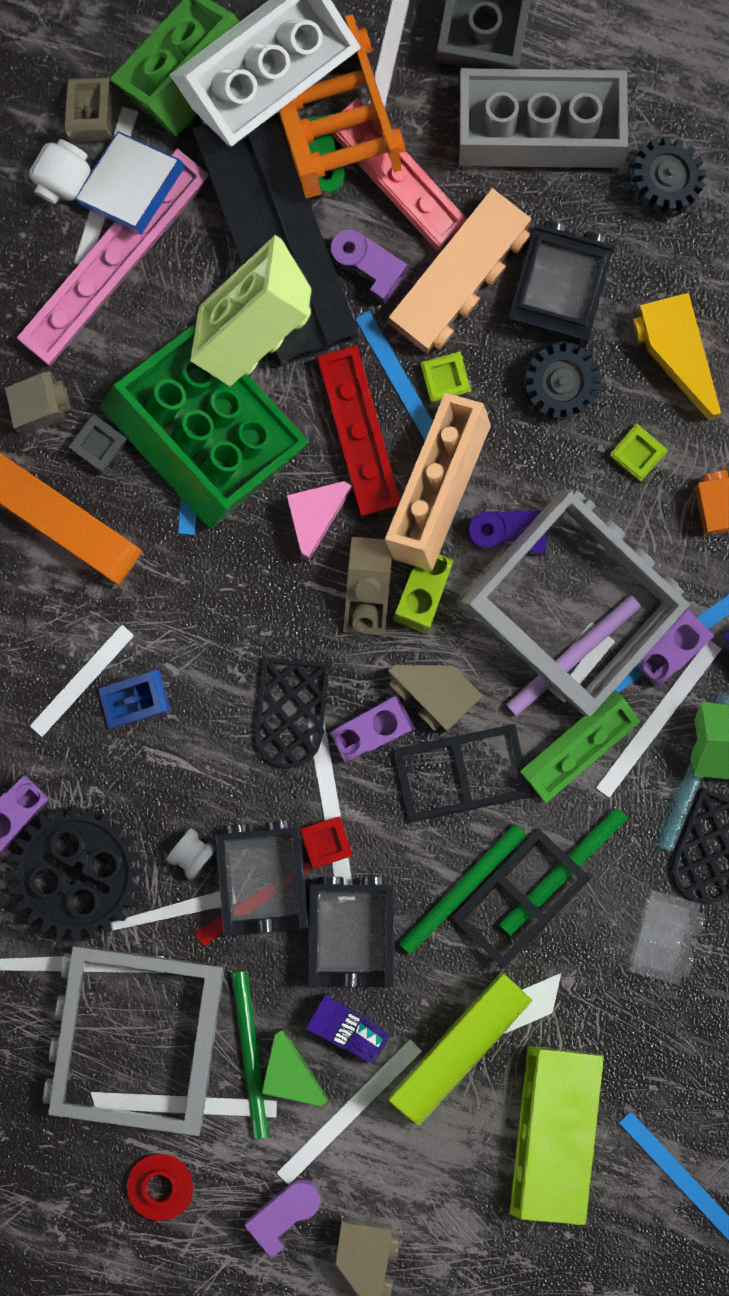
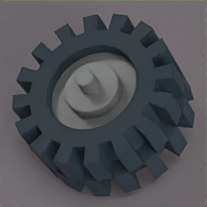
M663 137L659 143L657 138L651 140L647 146L644 145L628 165L630 168L625 173V180H630L625 188L627 194L634 192L635 195L631 199L634 206L639 202L644 204L640 210L644 214L654 210L653 218L660 219L664 214H666L667 219L674 218L677 213L682 214L700 196L699 194L705 185L701 181L706 177V170H699L703 160L701 156L696 159L692 158L691 155L696 150L691 145L686 151L682 149L683 140L677 139L673 144H671V137Z
M561 340L551 344L550 342L545 344V347L533 354L532 359L528 361L526 366L525 385L530 400L544 414L548 413L555 418H560V416L570 418L579 412L583 413L590 404L594 403L596 394L600 390L601 376L596 361L589 351L577 343Z

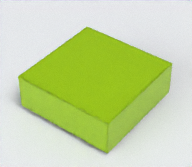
M461 352L420 362L431 404L442 401L445 393L455 396L471 393Z
M636 423L609 457L641 483L666 454L668 449Z

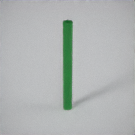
M616 807L568 856L580 867L628 817ZM561 862L526 897L539 908L573 872ZM519 903L499 925L511 936L532 914Z
M514 823L399 944L411 955L526 836L525 832Z
M248 971L232 972L231 978L253 1140L269 1138L270 1135L265 1113L264 1094H262L263 1083Z

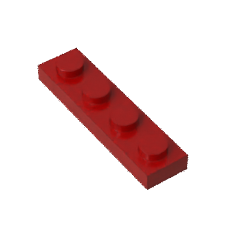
M358 346L317 356L360 516L365 517L398 508L400 499Z

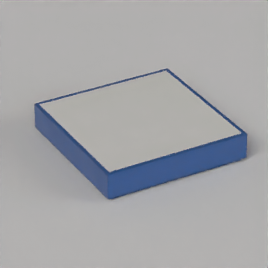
M117 131L74 200L80 206L142 235L182 173L185 165L179 158Z

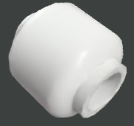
M59 139L57 144L46 143L29 172L30 179L37 185L34 192L53 204H56L59 198L65 201L74 200L91 171L89 164L85 161L88 155L78 147L62 139Z

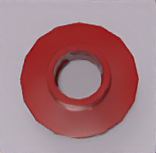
M166 1154L149 1155L137 1162L130 1172L127 1182L128 1198L134 1209L145 1218L156 1221L173 1219L181 1214L191 1202L194 1190L192 1175L186 1165L176 1157ZM156 1175L166 1176L172 1183V1192L166 1199H155L148 1192V1182Z

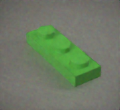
M614 690L591 717L585 715L520 772L536 793L547 803L641 721L626 700Z

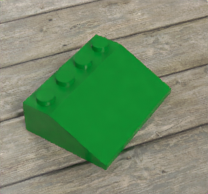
M195 323L114 384L99 408L211 530L242 505L310 442L249 375L241 376L233 385L229 386L191 362L196 329Z

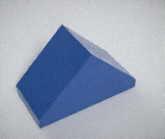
M158 670L98 689L108 729L171 713L162 674Z

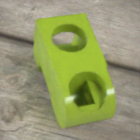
M439 554L432 571L417 566L412 569L395 612L394 622L428 635L454 559Z

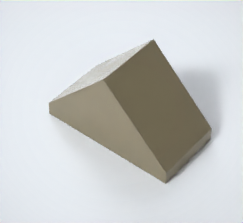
M109 78L68 79L65 131L71 144L112 141Z

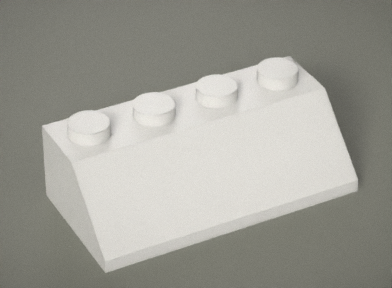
M268 0L172 72L170 76L191 108L228 146H233L361 47L331 0Z

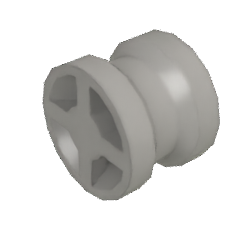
M190 828L168 855L166 861L171 865H179L184 869L185 876L192 881L214 855L217 848L212 844H204L199 840L198 833Z

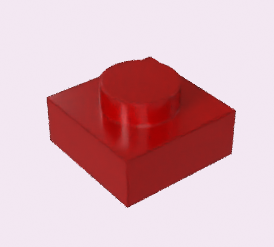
M340 816L300 829L313 869L353 856Z

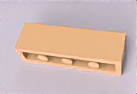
M492 188L389 316L388 324L426 354L429 353L433 346L440 350L454 333L450 325L458 315L461 314L466 318L479 302L480 298L476 293L482 285L487 282L492 286L505 270L506 266L502 263V260L511 250L517 254L532 235L527 230L532 219Z
M448 393L444 394L385 538L393 560L430 571L433 570L491 426L484 403Z

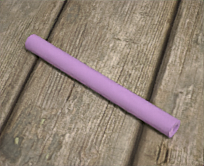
M632 595L628 596L556 659L555 662L568 672L641 608L640 604ZM538 675L507 702L506 706L517 717L551 686Z

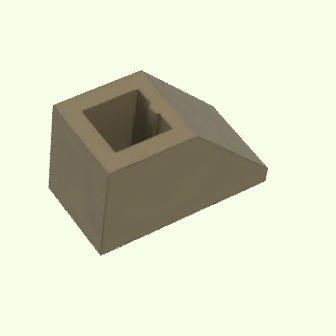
M50 371L40 373L5 388L13 427L18 434L67 423L65 412L71 411L66 386L63 385L62 380L56 381Z
M352 537L343 632L385 636L392 555L386 541L383 539Z
M394 665L388 671L393 677L388 684L404 701L412 697L422 707L417 714L434 731L441 727L447 732L483 697L455 666Z
M342 1217L336 1266L358 1296H391L393 1279L385 1278L388 1261L396 1262L399 1237L391 1236L392 1225Z

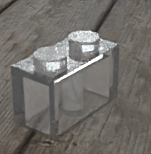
M648 890L627 970L679 985L681 977L688 978L694 960V954L688 953L692 936L699 938L705 919V913L699 912L701 903Z

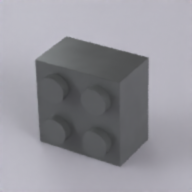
M446 0L436 63L475 69H519L531 0Z

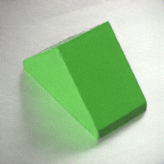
M284 1028L280 1029L274 1037L262 1094L322 1106L328 1102V1097Z

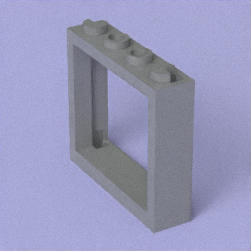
M561 490L461 602L579 713L591 717L690 604L681 596L684 591L678 586L679 583L668 575L662 578L652 569L655 561L639 547L632 550L622 540L626 534L618 525L608 518L603 522L592 512L596 506L590 499L585 498L578 490L574 494L571 491ZM564 511L662 602L586 689L487 598Z
M73 946L72 954L65 953L62 963L61 978L68 979L66 996L59 995L56 1005L55 1020H61L62 1024L60 1037H52L49 1062H56L54 1079H46L43 1094V1104H50L48 1115L200 1136L225 966L87 946ZM85 961L205 978L185 1119L65 1102Z

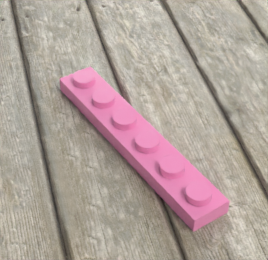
M179 149L172 156L179 158L184 163L185 168L142 235L114 223L17 337L22 344L49 366L54 363L210 179L208 173Z

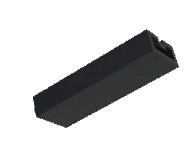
M276 113L233 146H228L203 119L200 120V126L193 128L194 137L242 264H245L276 235L282 239L311 287L309 303L311 314L307 322L298 330L294 328L284 337L282 344L275 351L281 367L358 339L356 324L309 200L305 198L292 155Z

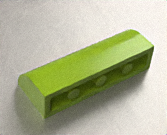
M501 971L389 1094V1101L420 1126L533 1000Z
M527 1047L509 1214L522 1220L586 1225L604 1056L564 1049Z

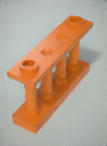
M353 14L345 16L348 28L361 47L354 53L359 70L314 83L278 111L306 199L322 194L318 178L325 176V171L385 153H388L394 173L402 170L399 154L406 152L404 140L399 127L391 128L367 57V53L372 52L366 28L358 30ZM365 86L371 102L370 104L310 122L308 118L300 120L297 110L304 109L303 104ZM377 120L382 135L380 138L320 155L319 152L310 153L308 144L313 143L315 137Z

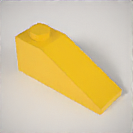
M689 293L640 305L637 311L638 317L633 318V327L637 341L639 343L645 341L647 352L708 420L717 419L721 411Z

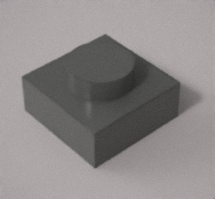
M93 414L73 440L69 449L104 473L128 440Z

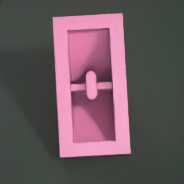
M343 481L287 495L302 557L307 560L311 559L350 494L352 485Z

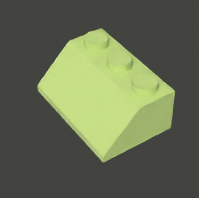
M274 235L210 295L198 309L191 362L229 386L233 385L241 376L251 374L258 361L268 352H275L282 344L284 337L294 328L298 330L303 327L311 314V308H309L311 287L284 242L278 236Z

